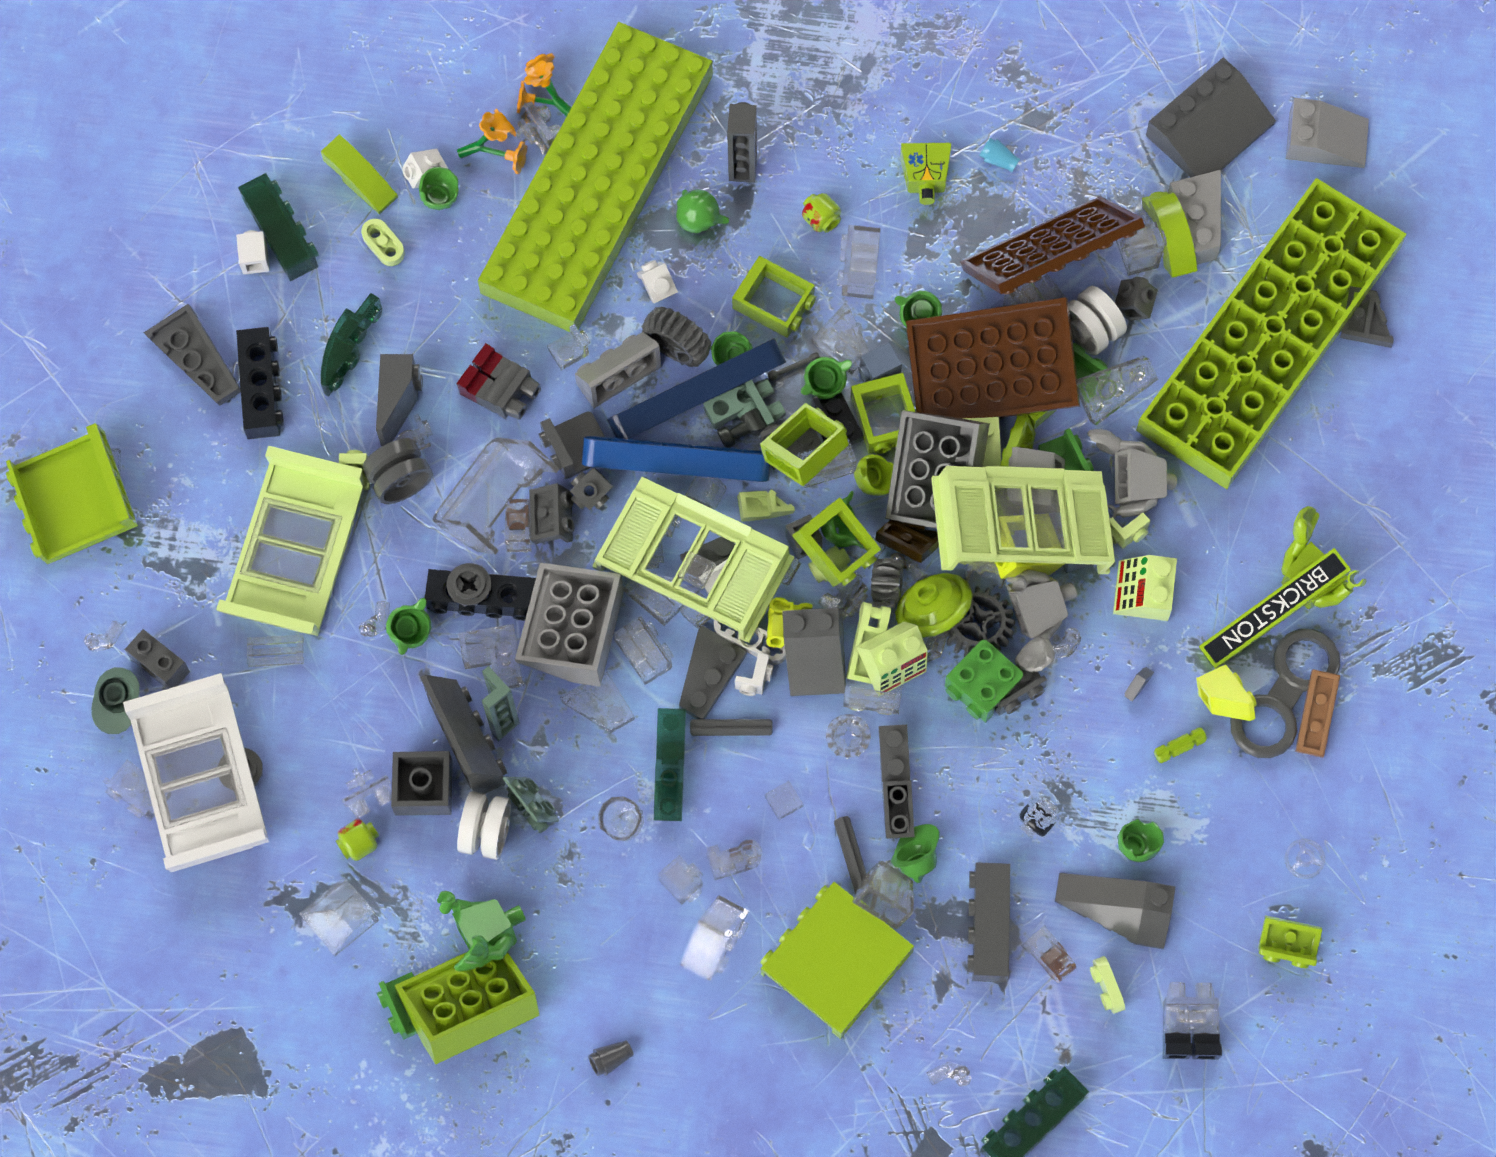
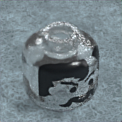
M1044 796L1041 799L1033 797L1018 814L1019 820L1023 823L1019 828L1030 838H1033L1035 835L1040 838H1046L1059 824L1060 817L1058 813L1060 810Z

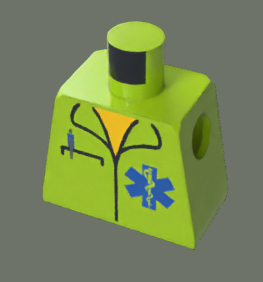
M901 143L900 160L907 191L909 193H919V202L923 205L933 204L935 202V193L945 192L951 143Z

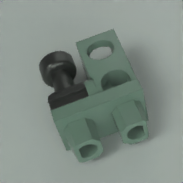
M751 379L744 385L703 403L704 411L715 430L719 429L717 433L725 448L733 447L735 439L749 433L754 436L760 435L767 426L775 424V422L786 415L780 401L769 406L765 405L763 399L774 394L768 379L753 383ZM739 417L741 423L729 430L724 425Z

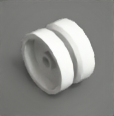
M1089 286L1078 294L1077 301L1071 300L1068 302L1072 339L1088 354L1098 355L1108 347L1109 341H1115L1126 333L1127 325L1121 311L1114 301L1098 287Z
M469 792L459 826L458 852L473 855L481 844V852L484 858L494 860L500 858L509 829L511 814L510 798L496 796L491 800L488 807V799L485 793Z

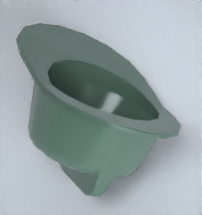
M114 667L106 670L97 681L91 713L94 724L102 732L119 734L131 726V720L125 712L123 702L138 698L140 685L137 677L130 670L123 667Z

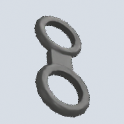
M1298 629L1286 634L1278 642L1274 653V663L1279 678L1267 695L1256 694L1253 696L1257 703L1255 707H1269L1281 715L1285 723V734L1274 745L1259 746L1252 743L1245 736L1242 729V719L1231 718V734L1236 744L1245 753L1257 758H1273L1283 754L1293 744L1297 734V724L1292 709L1302 693L1307 692L1309 680L1299 678L1289 670L1286 663V652L1289 647L1299 641L1317 643L1325 650L1328 656L1326 672L1338 674L1340 669V653L1335 643L1326 634L1314 629Z

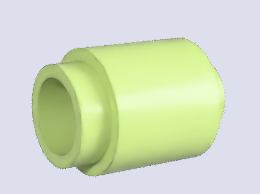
M834 546L825 551V554L840 572L848 567L847 564L851 562L844 548L839 550L837 546ZM813 561L808 564L818 583L823 580L825 582L828 581Z

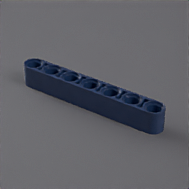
M773 338L612 416L607 421L616 438L630 439L786 363V360L776 339Z

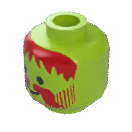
M811 194L803 202L805 207L802 211V217L814 231L828 233L840 223L841 209L828 194Z
M355 819L337 833L338 839L335 842L346 859L352 858L354 861H359L377 849L375 838L379 837V834L371 822L365 824L363 820Z

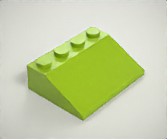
M508 952L502 960H491L480 968L456 971L454 966L464 958L466 953H463L394 985L423 1046L435 1065L540 1016L535 992Z

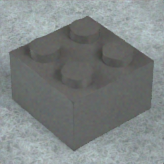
M449 751L393 752L391 807L395 816L452 815L453 760Z

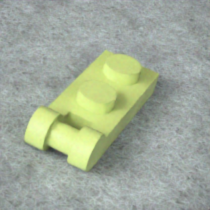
M862 602L846 674L847 679L872 684L856 646L887 631L891 608L885 606L876 608L872 607L871 603ZM870 618L878 619L877 628L868 626Z

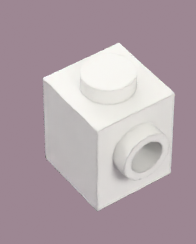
M249 230L243 234H237L239 265L243 275L270 271L267 242L263 231Z

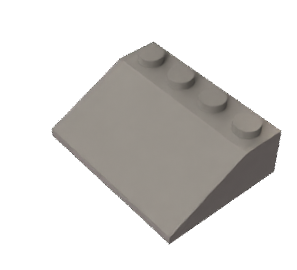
M540 563L515 661L573 683L601 687L624 593L621 574Z

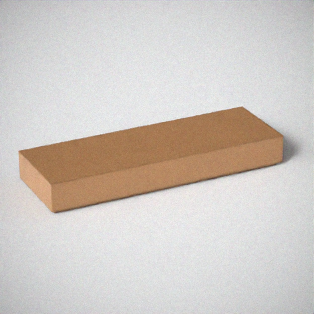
M1311 670L1295 752L1320 758L1324 757L1340 675Z

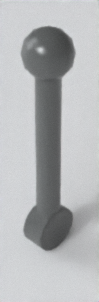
M817 352L813 353L808 358L780 370H771L767 376L770 380L774 381L779 375L810 363L820 356Z

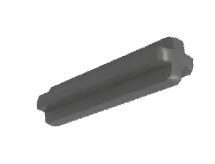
M692 719L690 721V734L692 736L772 735L773 732L771 719Z
M848 816L840 817L834 821L835 829L857 898H864L872 894V889L851 820Z

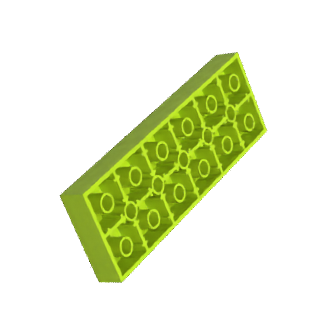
M621 22L617 23L478 279L480 294L576 335L713 77L712 60Z
M1316 178L1142 414L1136 431L1227 490L1342 331L1349 318L1352 317L1354 311L1359 307L1367 293L1372 289L1398 253L1407 234ZM1350 286L1362 288L1359 293L1354 292V298L1346 310Z

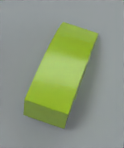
M340 134L321 150L323 161L342 177V181L378 214L382 213L398 198L397 193L376 169Z

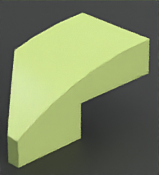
M772 489L769 493L767 491L739 492L737 496L741 522L793 514L795 509L793 505H787L776 496L777 493Z

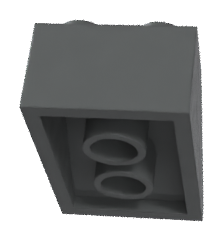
M380 354L376 432L381 447L395 439L417 402L418 391L423 389V376L420 375V365L415 364L413 354Z
M840 608L783 611V634L790 696L846 693L843 610Z

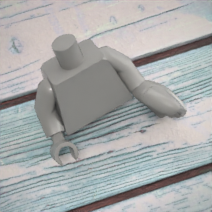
M1093 429L1087 432L1090 439L1096 442V446L1101 451L1115 455V504H1120V507L1115 508L1112 505H1108V509H1111L1113 512L1112 518L1119 515L1124 518L1146 513L1157 505L1158 499L1166 498L1167 489H1175L1177 485L1176 475L1167 473L1166 460L1158 457L1144 442L1122 441L1111 431L1104 429Z
M1027 569L1016 577H1007V582H1011V584L1006 586L1021 633L1030 639L1033 638L1016 656L1015 663L1022 670L1038 672L1054 661L1055 652L1050 638L1060 627L1062 620L1068 616L1065 602L1077 598V592L1071 582L1059 586L1058 581L1046 573Z

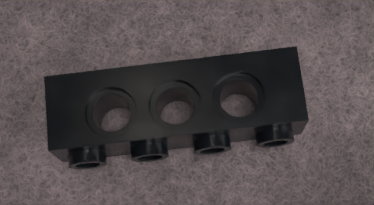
M269 327L236 330L243 430L247 439L280 436L279 426H284L282 410H278L277 401H282L280 385H276V377L280 376L278 360L274 361V352H278L277 337L271 335ZM258 355L265 356L260 361H253V359ZM259 380H267L262 386L255 385ZM262 404L269 405L268 408L263 411L257 410V408Z
M428 569L425 599L427 601V609H431L432 612L445 614L447 611H456L464 616H473L475 613L485 614L490 618H501L503 615L513 616L516 620L525 621L536 578L489 574L491 590L488 598L479 602L477 606L467 605L464 607L448 597L447 579L452 571ZM461 579L465 586L463 592L468 589L476 591L474 586L476 580H472L469 583ZM509 594L517 597L511 603L503 601V598Z

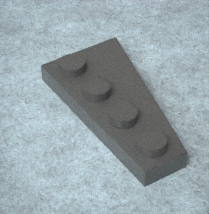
M189 304L143 332L219 406L241 392L240 386Z

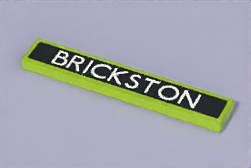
M1333 548L1199 646L1200 650L1215 669L1219 668L1350 573V567L1337 550Z

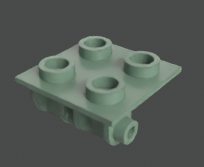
M505 776L502 778L508 785L506 789L509 792L508 797L515 806H518L517 809L519 811L526 809L522 815L524 818L528 817L526 820L534 831L538 830L539 833H542L549 827L547 822L560 821L554 814L556 812L554 806L540 796L538 793L539 787L532 779Z

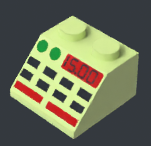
M1146 555L1120 560L1118 562L1113 614L1168 621L1172 611L1177 558Z
M902 622L856 646L878 697L926 672L928 650L917 625Z

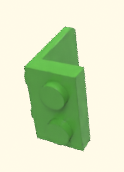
M981 640L946 676L944 686L946 687L947 694L955 701L960 700L967 706L966 710L972 717L977 720L981 718L986 723L993 716L995 706L1020 682L1023 672L987 640Z

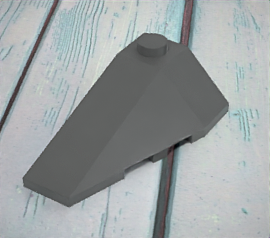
M1059 873L1055 902L1103 925V928L1109 931L1112 930L1133 944L1164 949L1172 914L1175 886L1148 881Z

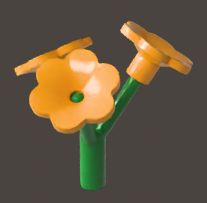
M552 53L547 55L540 54L535 59L526 63L524 70L527 76L524 78V81L521 80L517 104L518 114H520L521 108L525 103L534 104L537 102L554 105L567 117L572 107L558 96L550 79L554 70L553 59L555 58ZM525 83L533 85V87L540 85L545 87L553 99L536 97V94L527 93Z
M498 109L494 110V114L485 112L482 116V121L479 123V127L484 132V135L478 141L458 148V156L464 158L479 151L503 156L505 160L513 161L515 174H520L526 162L527 145L521 141L515 151L508 149L502 151L485 147L484 143L488 140L505 141L508 132L514 137L517 135L512 124Z

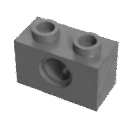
M144 629L124 649L135 664L167 689L178 686L190 673L186 663Z

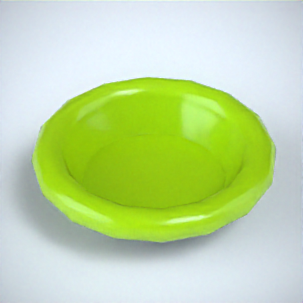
M950 573L934 574L917 581L905 591L897 604L895 612L897 625L902 622L917 625L922 638L937 636L950 630L964 618L970 609L973 597L970 584L960 575Z

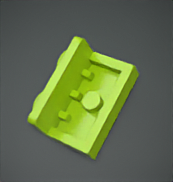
M1265 915L1258 952L1260 955H1263V959L1271 962H1280V959L1292 961L1291 964L1299 968H1308L1309 965L1316 966V956L1322 927Z

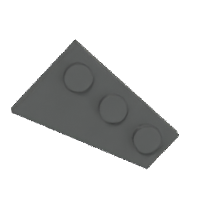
M700 624L679 702V709L696 719H705L746 657L747 651Z

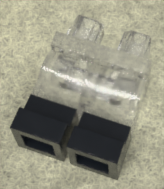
M1169 983L1167 997L1163 1001L1162 1059H1189L1192 1056V1059L1219 1060L1222 1056L1219 1031V998H1214L1212 983H1196V997H1185V983Z

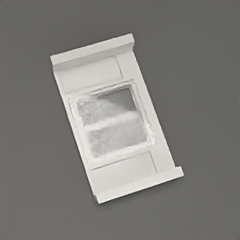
M222 673L123 702L125 712L131 720L166 858H163L166 870L170 872L178 871L269 842L231 697Z

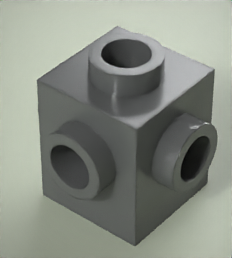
M1137 276L1133 279L1121 280L1115 304L1122 315L1129 321L1149 319L1158 290L1143 277Z
M593 467L586 475L581 472L571 482L574 486L570 490L574 495L571 500L582 510L585 507L591 510L594 506L599 509L609 499L606 494L614 486ZM587 486L594 488L592 496L586 493Z

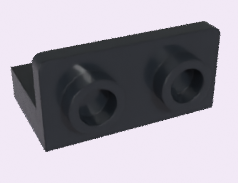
M842 393L835 395L831 399L819 400L817 396L811 399V406L813 408L821 409L827 417L833 421L837 420L844 425L849 444L847 447L864 440V435ZM821 435L823 441H825L827 438Z

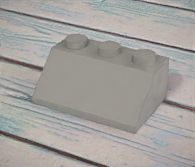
M644 332L637 336L631 335L619 347L603 352L598 360L593 363L583 364L575 373L576 384L591 406L596 408L661 368L660 347L655 340Z

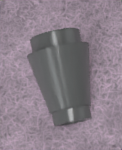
M625 1040L593 1049V1053L588 1055V1059L597 1076L602 1074L606 1076L632 1057L633 1051L628 1041Z

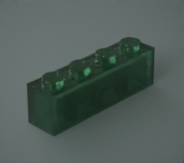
M264 173L239 186L238 189L243 202L260 231H263L268 245L290 282L318 268L315 257L319 256L312 241L306 242L304 236L307 234L301 222L295 223L292 215H294V211L288 200L283 202L279 196L282 194V191L277 181H271L268 175Z

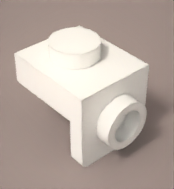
M431 149L410 153L402 167V171L414 189L419 187L420 179L428 169L438 166L447 169L448 167L439 151Z
M652 260L642 265V270L637 272L638 278L642 279L652 303L655 304L678 293L665 263H657L656 260Z
M758 653L753 678L736 676L735 689L748 696L762 695L765 681H771L773 665L769 664V655Z

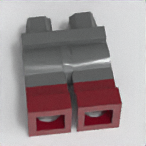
M485 343L472 361L473 366L469 365L456 383L459 393L484 408L497 413L504 419L509 415L521 420L527 410V406L519 401L523 394L531 399H535L541 391L540 384L531 378L528 369L495 352L493 347Z

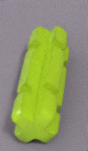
M1201 727L1192 730L1190 734L1186 733L1167 742V746L1163 744L1155 748L1154 755L1159 763H1164L1170 760L1171 756L1176 757L1192 749L1194 745L1199 746L1205 743L1207 740L1206 733Z

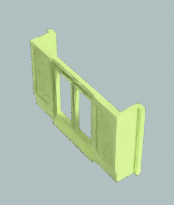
M641 477L600 549L592 567L598 571H604L606 567L737 630L739 639L750 643L769 607V603L774 598L789 570L794 556L789 554V546L680 493H675ZM675 515L700 526L701 529L674 579L670 582L647 571L646 568ZM711 531L736 544L705 599L680 587Z

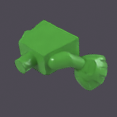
M449 891L440 892L437 902L441 903L439 907L441 913L448 914L451 909L454 912L452 915L457 929L469 949L464 958L454 966L456 971L480 968L491 960H502L510 948L517 942L513 927L526 921L519 905L504 912L499 902L495 899L470 902L455 899L454 894Z

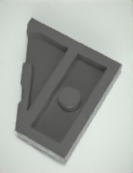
M1350 286L1346 310L1354 298V292L1359 293L1362 288ZM1370 290L1367 293L1365 299L1342 328L1340 338L1392 347L1394 339L1389 334L1386 325L1387 319L1384 311L1380 308L1381 302L1377 291Z

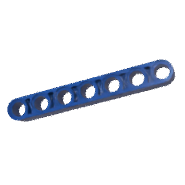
M585 436L583 440L582 465L588 467L758 482L769 481L770 464L764 460L763 453L759 450L599 436Z

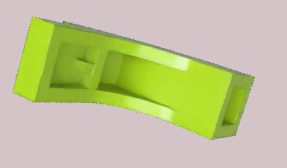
M1167 191L1154 192L1150 196L1143 197L1142 206L1152 219L1159 236L1164 268L1172 278L1196 272L1197 262L1190 228L1175 193L1168 194Z

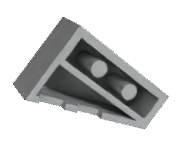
M1221 170L1171 182L1168 194L1175 193L1183 208L1190 228L1197 264L1217 260L1221 246Z

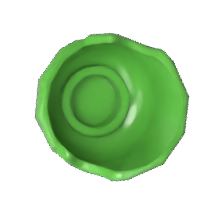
M438 166L428 169L422 175L419 184V196L425 206L430 209L443 210L450 208L457 200L459 192L458 178L450 169Z
M736 331L723 332L715 338L712 344V359L718 366L753 349L750 341L741 333Z
M1139 819L1122 826L1117 836L1119 850L1129 860L1134 862H1145L1154 858L1164 844L1163 832L1155 822L1143 823Z

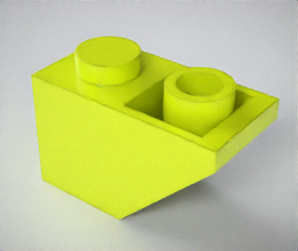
M1226 664L1196 678L1198 696L1212 714L1247 721L1255 719L1254 707L1257 706L1255 697L1250 691H1245L1239 675L1236 672L1232 673Z

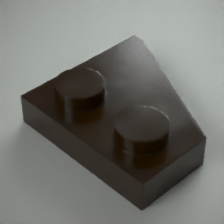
M889 520L876 532L875 541L919 563H922L939 548L937 531L925 530V526Z

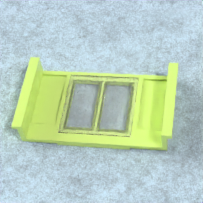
M268 446L265 456L269 466L226 601L219 599L216 610L225 614L318 636L365 486V481L362 477L363 469Z
M946 466L939 476H932L942 570H953L960 561L1096 564L1098 574L1110 573V567L1115 562L1102 471L1006 466Z

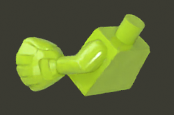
M1311 506L1302 508L1294 521V540L1284 554L1281 572L1284 575L1281 582L1282 585L1325 555L1311 541L1309 542L1319 519V513ZM1351 571L1348 576L1345 575L1304 606L1307 609H1311L1314 606L1318 608L1336 606L1353 592L1354 587L1364 586L1367 580L1362 579L1356 584L1354 577L1360 571Z

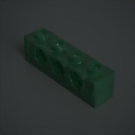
M1065 1066L1059 1072L1054 1069L1043 1080L1046 1085L1039 1092L1033 1089L1022 1100L1025 1105L1018 1112L1012 1109L1002 1119L1005 1125L997 1132L992 1129L981 1140L984 1145L981 1147L980 1152L985 1157H1026L1088 1096L1089 1091ZM1049 1093H1055L1060 1097L1061 1104L1051 1106L1046 1102L1045 1096ZM1028 1113L1037 1114L1040 1118V1124L1037 1126L1028 1125L1025 1121V1115ZM1008 1133L1016 1134L1020 1140L1019 1145L1014 1147L1007 1145L1004 1141V1136Z

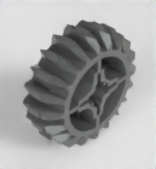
M655 307L647 315L642 325V332L658 343L660 352L681 365L686 364L688 367H698L709 355L712 346L708 335L695 322L689 320L687 316L681 315L680 312H675L671 308Z
M976 586L974 593H972L973 597L968 617L962 619L960 623L941 634L942 637H948L946 640L947 646L956 644L954 648L955 654L964 650L965 657L981 640H987L1000 652V646H1008L1009 641L1007 638H1012L1014 633L1010 629L1015 626V620L1010 619L1014 612L1012 609H1006L1009 603L1007 600L999 602L1001 596L999 592L991 596V589L989 587L986 588L985 593H980V587ZM978 605L987 607L991 611H983ZM974 617L978 623H982L981 630L977 623H973ZM999 622L1000 629L990 639H987V629L993 627L994 623ZM963 635H972L977 641L970 640Z

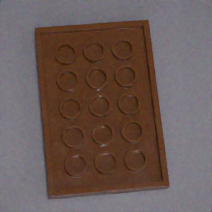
M1099 196L960 261L964 272L996 292L1011 294L1020 285L1034 283L1040 280L1042 275L1050 271L1057 272L1064 269L1069 262L1083 260L1089 257V253L1097 249L1101 250L1111 247L1114 244L1113 242L1118 239L1130 238L1136 235L1137 231L1144 228L1145 225L1141 216Z
M1066 297L906 321L916 412L955 418H1002L1080 407L1068 299Z

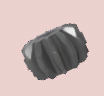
M893 558L877 559L873 564L871 596L874 603H881V605L897 604L901 599L904 575L900 560H893Z

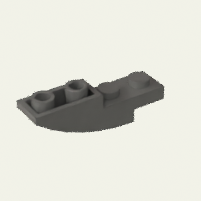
M907 724L879 726L880 770L886 839L915 837Z

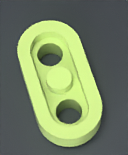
M370 219L363 224L361 229L363 240L377 258L387 266H395L401 263L405 256L403 244L385 222L380 219ZM374 233L380 234L377 238L371 237ZM389 252H395V253H396V254H395L394 256H392V257L387 256V254H388Z
M1105 956L1094 959L1093 966L1090 967V973L1093 981L1100 983L1103 991L1100 997L1105 1010L1110 1009L1113 1014L1124 1011V1000L1108 960Z

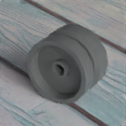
M403 438L392 441L373 452L363 463V473L369 483L374 484V492L383 504H394L415 495L430 482L433 476L426 460L420 458L421 452L413 439Z

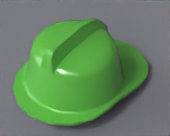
M931 824L915 826V837L900 838L892 856V865L900 868L906 877L913 878L916 883H921L923 877L936 867V847L940 834L937 827Z

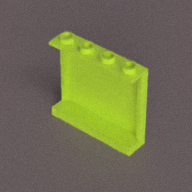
M97 423L86 427L87 435L17 465L10 460L6 461L9 469L6 472L7 479L10 485L15 487L17 495H14L15 503L19 510H22L25 518L22 519V523L26 532L31 534L33 540L30 543L31 550L36 558L42 559L46 564L53 563L138 526L105 431Z
M833 882L829 888L826 885L821 888L815 897L817 902L811 909L806 907L797 918V921H799L797 926L793 930L788 928L778 941L781 943L775 952L769 950L762 958L760 964L763 965L761 967V975L770 977L831 1027L832 1033L841 1039L913 953L914 945L837 883Z

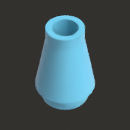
M989 138L979 155L984 158V162L1007 169L1010 172H1013L1020 160L998 139L995 141L992 138Z

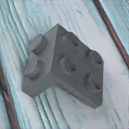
M584 412L557 426L553 425L550 418L540 422L542 432L538 435L544 448L549 447L553 454L550 456V459L556 471L561 470L564 478L568 479L591 468L582 465L584 437H605L591 412Z

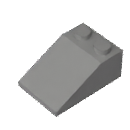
M1294 98L1289 112L1286 159L1365 168L1369 119L1323 101Z

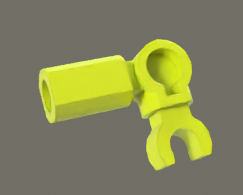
M773 598L769 603L767 613V645L775 648H782L784 646L783 611L812 609L813 605L810 603L794 605V602H788L785 598Z

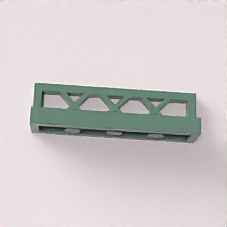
M488 666L482 673L489 695L482 700L491 733L499 741L520 722L510 688Z

